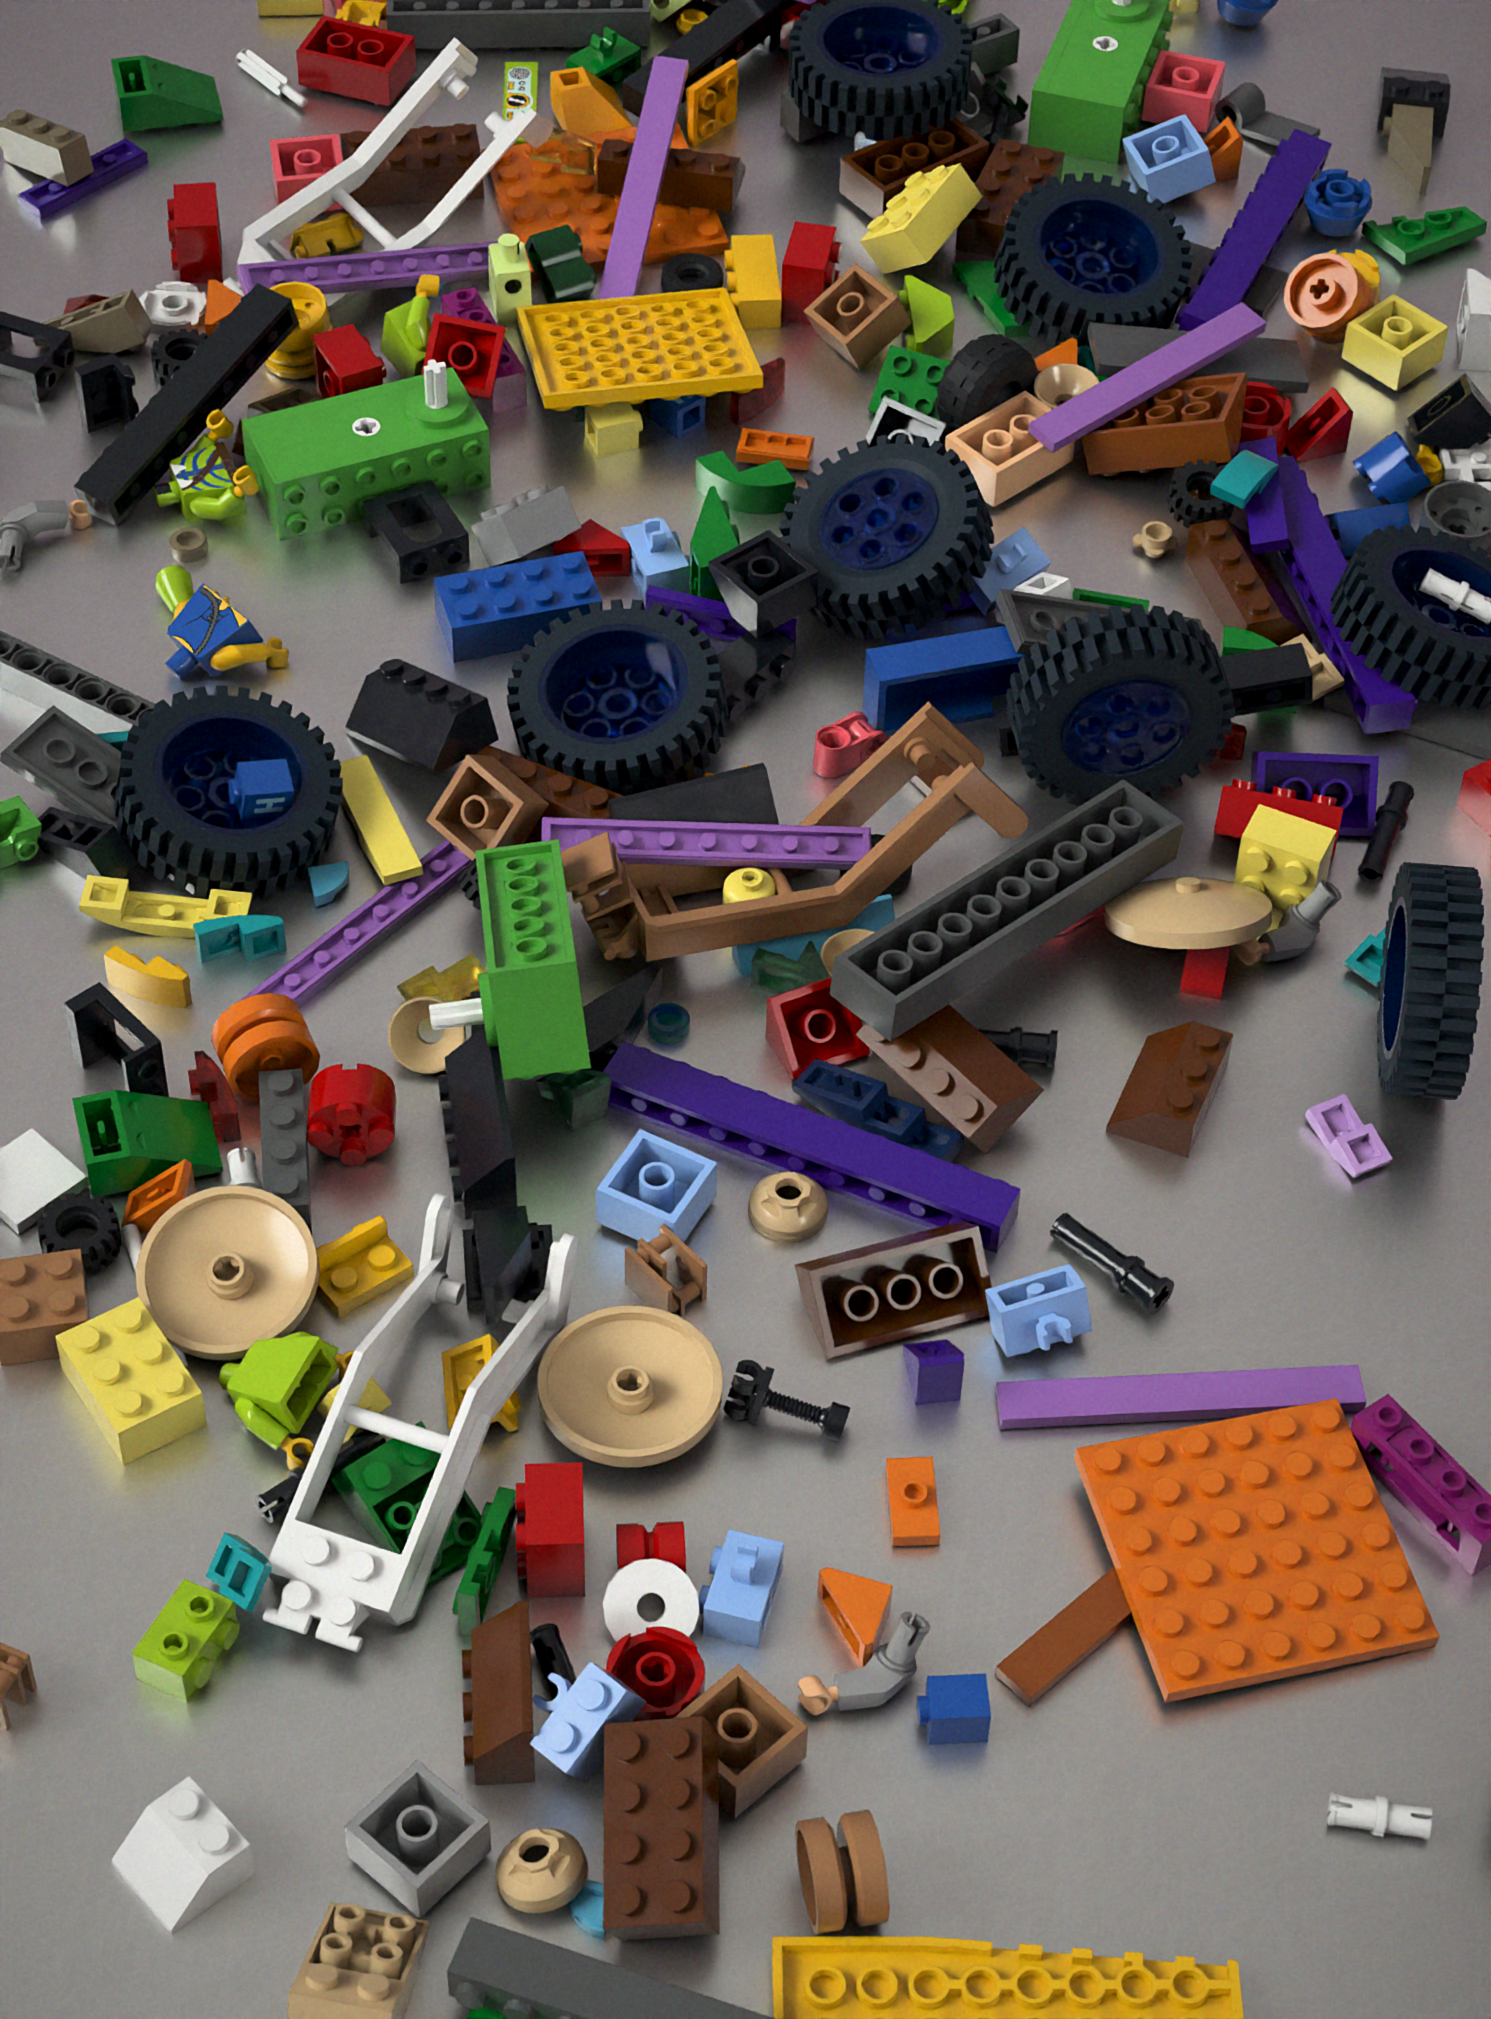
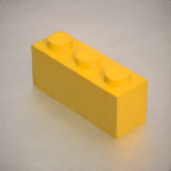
M773 234L732 235L731 250L724 251L725 271H731L727 272L728 293H733L730 294V299L743 329L781 328L782 298Z

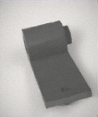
M1250 82L1241 84L1215 106V115L1219 123L1229 117L1240 134L1275 146H1279L1282 138L1288 140L1295 128L1315 137L1320 136L1319 128L1265 111V97L1262 90Z

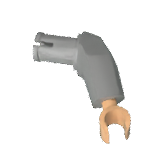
M77 499L68 508L65 501H32L6 514L0 520V568L3 567L5 558H8L5 570H17L21 564L20 559L23 545L30 542L40 532L64 529L68 519L71 526L75 529L88 528L91 525V514L87 513L88 505L86 502Z
M1321 880L1313 892L1301 904L1289 906L1277 929L1263 933L1258 941L1254 938L1241 943L1238 947L1233 948L1234 953L1248 966L1257 962L1261 957L1266 962H1272L1301 955L1313 943L1320 932L1319 921L1342 898L1341 893L1330 882Z
M904 1612L889 1643L880 1645L866 1666L835 1674L834 1687L825 1688L821 1680L814 1675L802 1678L798 1682V1687L803 1694L798 1695V1699L804 1709L812 1715H819L829 1708L831 1702L835 1701L839 1711L869 1708L884 1704L899 1692L915 1674L917 1664L914 1657L925 1635L930 1630L928 1621L919 1614H915L910 1625L909 1621L912 1617V1612Z

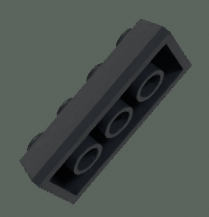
M400 659L388 660L382 663L378 670L366 676L345 726L348 735L434 776L464 760L467 754L473 755L499 740L487 697Z
M764 763L609 800V819L779 824Z
M484 1026L445 1057L446 1075L438 1076L440 1102H449V1108L442 1109L445 1135L453 1134L454 1142H447L449 1169L458 1168L459 1176H451L454 1203H463L465 1219H472V1211L517 1206L515 1154L498 1046L488 1048Z

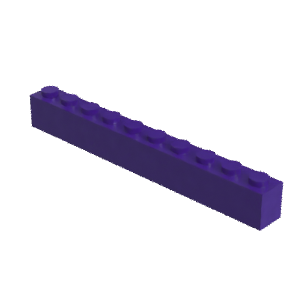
M1296 128L1288 140L1282 138L1275 157L1271 156L1264 174H1260L1253 192L1250 191L1243 209H1239L1232 227L1228 228L1225 232L1220 247L1217 246L1214 250L1209 266L1205 265L1198 283L1192 286L1186 304L1182 303L1174 321V323L1179 325L1178 330L1192 331L1239 303H1244L1262 270L1267 266L1304 203V192L1309 186L1310 181L1317 180L1320 172H1322L1332 143Z
M1294 456L1278 457L1290 548L1277 550L1276 552L1327 657L1345 679L1343 687L1364 734L1409 729L1412 713L1417 710L1418 706L1415 690L1412 688L1407 693L1399 689L1402 683L1393 678L1390 682H1387L1381 678L1383 670L1380 668L1369 669L1363 664L1366 656L1364 654L1355 656L1349 649L1353 641L1343 642L1339 635L1342 628L1334 626L1332 619L1335 614L1330 613V605L1333 602L1330 599L1348 564L1343 556L1340 541L1335 540L1331 532L1328 517L1323 516L1319 508L1316 493H1312L1307 484L1305 471L1300 470Z
M623 1041L600 1075V1104L776 1171L798 1172L807 1175L824 1189L930 1229L960 1221L979 1226L983 1248L996 1254L1017 1218L1021 1189L1003 1180L990 1178L969 1170L963 1165L947 1162L931 1156L922 1150L912 1149L891 1141L882 1135L869 1133L848 1125L842 1120H834L810 1111L804 1106L794 1105L770 1096L764 1091L748 1088L732 1082L726 1077L716 1076L692 1067L686 1062L676 1061L654 1053L648 1048L638 1047Z

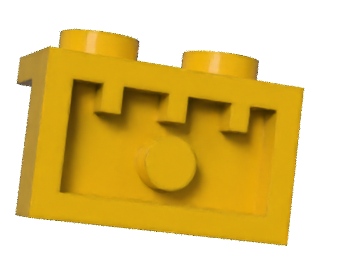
M381 1215L368 1222L358 1224L349 1233L317 1248L320 1270L316 1292L338 1318L414 1276L413 1264L389 1238L387 1221Z
M491 1334L441 1352L447 1422L450 1430L453 1427L469 1385L500 1347V1344ZM516 1389L491 1421V1423L499 1421L508 1432L519 1428L517 1411L521 1409V1402Z

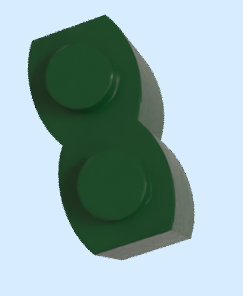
M568 224L530 235L525 244V249L529 262L539 279L540 287L547 303L574 302L590 297L595 288L596 275L590 264L587 265L581 256L583 246L579 235L573 233Z

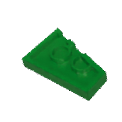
M1464 206L1426 212L1423 219L1407 220L1405 216L1392 217V223L1377 226L1375 220L1365 221L1362 223L1361 234L1403 265H1407L1486 234L1487 221Z
M994 261L953 263L952 275L957 281L964 282L967 286V293L972 300L978 299L984 307V314L1001 335L1008 338L1031 336L1028 334L1031 324L1026 323L1020 327L1014 321L1018 310L1008 313L1004 307L1006 297L999 298L997 288L999 283H994V272L996 269L994 268Z
M499 1486L493 1502H486L480 1520L481 1532L476 1544L473 1543L471 1546L466 1569L453 1603L452 1613L458 1615L459 1631L462 1635L471 1636V1630L484 1622L517 1518L516 1490Z

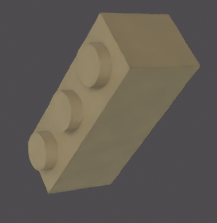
M24 110L12 111L7 114L5 119L0 121V145L5 161L66 186H70L94 172L84 134Z

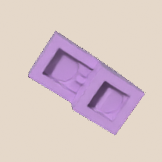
M1346 1094L1310 1107L1304 1116L1320 1141L1335 1160L1354 1178L1389 1164L1393 1160L1373 1124L1363 1125Z

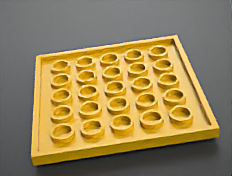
M725 287L516 307L517 322L545 409L566 411L571 409L572 406L583 405L599 408L613 402L638 404L645 399L661 398L663 400H676L681 396L695 394L701 397H710L716 395L717 392L749 393L753 389L764 388L762 370Z

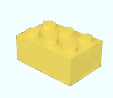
M961 164L946 168L944 165H941L925 174L922 172L915 173L905 182L906 188L888 201L886 204L888 209L883 215L875 218L868 225L869 231L860 240V243L882 274L927 263L981 200L982 194Z
M139 1297L55 1336L62 1370L123 1466L207 1425L201 1390Z

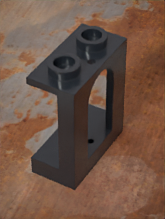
M0 311V373L31 382L34 401L39 403L47 392L55 387L56 382L65 371L74 364L76 352L73 348L71 332ZM11 332L44 341L50 346L47 353L37 358H25L4 352L12 343Z
M432 480L363 501L365 531L370 538L380 536L397 561L398 581L400 584L470 562L469 534ZM435 519L442 529V534L430 542H416L411 540L402 528Z
M98 982L64 1003L73 1059L83 1069L107 1055L123 1071L126 1091L169 1097L161 1041L109 990ZM114 1019L142 1046L141 1048L133 1051L116 1034Z

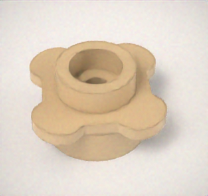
M1152 521L1142 527L1141 534L1134 535L1133 544L1137 547H1142L1149 556L1158 558L1162 557L1163 553L1169 548H1176L1178 539L1175 536H1171L1172 530L1167 524Z

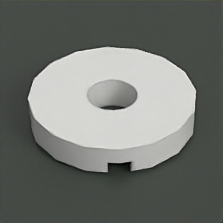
M180 281L163 282L155 285L156 290L148 293V290L145 291L139 299L154 325L151 331L157 334L168 335V332L172 330L175 333H179L180 329H186L187 332H191L192 329L197 330L205 323L207 295L204 292H199L197 286L191 283Z
M657 1558L635 1560L619 1569L608 1583L603 1600L604 1621L617 1642L630 1633L632 1637L645 1633L646 1628L654 1626L672 1628L689 1637L695 1629L700 1612L698 1593L689 1576L674 1563ZM647 1593L658 1594L665 1602V1610L662 1616L653 1621L641 1618L637 1612L639 1599Z

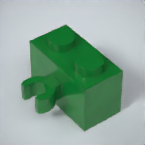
M606 26L603 31V38L592 34L589 46L566 58V69L584 67L616 91L622 88L623 81L627 76L634 74L641 68V48Z

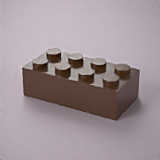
M956 117L951 121L944 118V125L938 129L929 124V132L922 135L916 129L912 130V137L902 138L900 133L893 134V140L882 139L841 158L839 192L875 219L883 215L888 209L886 207L888 201L900 194L906 188L905 182L917 172L925 174L941 165H944L946 168L961 164L970 179L975 183L988 160L990 143Z
M458 123L453 126L411 128L366 181L349 195L362 207L440 202L481 155L476 124L466 125ZM373 131L341 133L340 143L343 161L351 157ZM483 179L465 200L484 198Z
M999 138L975 183L983 197L957 227L955 249L995 258L1008 216H1010L1015 202L1019 203L1021 195L1026 191L1031 193L1032 187L1037 183L1041 182L1045 187L1048 178L1057 176L1061 183L1064 153L1053 151L1047 147H1036L1019 143L1016 140Z
M703 1716L604 1724L603 1929L620 1941L720 1934L718 1730Z

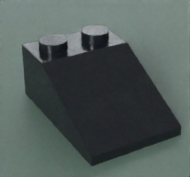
M1382 67L1377 130H1383L1385 117H1391L1393 104L1434 108L1432 136L1443 137L1450 104V81L1448 75Z

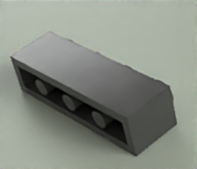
M302 1068L259 1071L263 1190L280 1197L290 1204L303 1218L312 1235Z

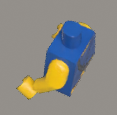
M204 583L190 600L180 602L177 605L172 623L167 630V634L179 650L165 665L180 680L196 665L211 677H217L226 670L248 663L266 661L269 666L275 668L284 667L288 663L289 650L287 648L282 649V641L279 638H270L266 646L262 643L264 640L252 623L230 605V598L226 596L221 598L218 591L210 589Z

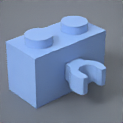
M652 518L644 520L643 523L621 528V538L627 541L630 547V574L644 601L649 586L689 594L690 557L689 555H683L677 533L670 531L664 518Z
M1022 527L991 548L993 552L991 560L983 561L986 572L982 579L972 576L976 588L969 596L984 616L994 609L999 611L995 598L1001 589L1013 591L1016 586L1042 572H1046L1051 564L1049 558L1025 527Z
M1071 1264L985 1290L992 1334L1007 1357L1026 1354L1039 1347L1046 1351L1050 1349V1344L1058 1341H1065L1067 1344L1072 1343L1075 1336L1092 1331L1086 1286Z
M728 1530L724 1546H715L711 1557L709 1574L714 1575L711 1586L703 1585L698 1598L699 1614L703 1615L704 1635L759 1648L783 1570L784 1542Z
M591 1661L573 1685L558 1674L551 1673L548 1676L557 1685L558 1695L552 1701H548L537 1694L532 1698L538 1708L551 1715L529 1743L566 1774L585 1783L590 1780L604 1761V1724L632 1722L647 1702L612 1673Z

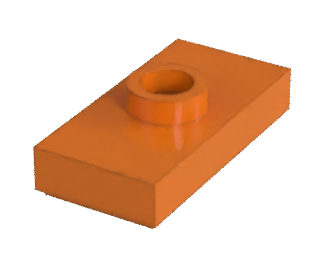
M742 428L736 450V461L762 465L779 459L785 468L808 471L814 450L815 437Z
M933 1457L886 1458L885 1469L892 1546L940 1545L941 1535Z

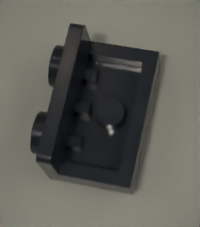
M114 353L74 368L81 423L88 433L120 421L126 426L139 414V406L133 396L132 386L136 384L134 374L128 365H123Z

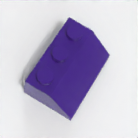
M1252 751L1251 782L1257 783L1256 791L1272 794L1273 786L1296 790V799L1312 802L1313 794L1337 798L1336 806L1344 808L1338 835L1372 836L1376 823L1379 756Z

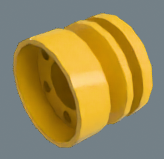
M281 283L269 289L292 300L299 324L264 364L271 373L281 378L293 380L309 378L315 375L312 335L333 329L330 323L326 298L320 289L309 283Z

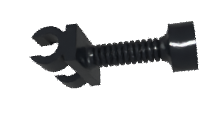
M996 74L995 83L989 79L984 82L982 86L984 93L980 97L995 113L991 132L983 137L990 143L989 157L999 138L1006 140L1003 136L1005 126L1011 127L1024 120L1026 117L1025 112L1028 109V103L1020 95H1017V102L1015 104L1004 93L1007 88V82L999 74Z
M752 1360L738 1362L735 1372L750 1375L754 1380L748 1381L743 1379V1377L733 1376L732 1387H730L728 1397L740 1399L746 1405L741 1406L726 1400L723 1409L729 1417L736 1420L748 1418V1423L756 1426L761 1409L769 1406V1409L773 1408L775 1411H782V1413L787 1415L791 1414L792 1417L795 1415V1418L799 1417L801 1420L804 1418V1421L808 1420L810 1423H817L821 1428L822 1437L839 1442L851 1407L832 1402L829 1407L821 1409L819 1406H812L811 1403L808 1405V1402L804 1403L802 1400L799 1402V1399L795 1400L793 1397L790 1399V1396L786 1397L785 1394H777L776 1391L773 1392L769 1388L774 1368L766 1366V1369L763 1370L757 1362Z

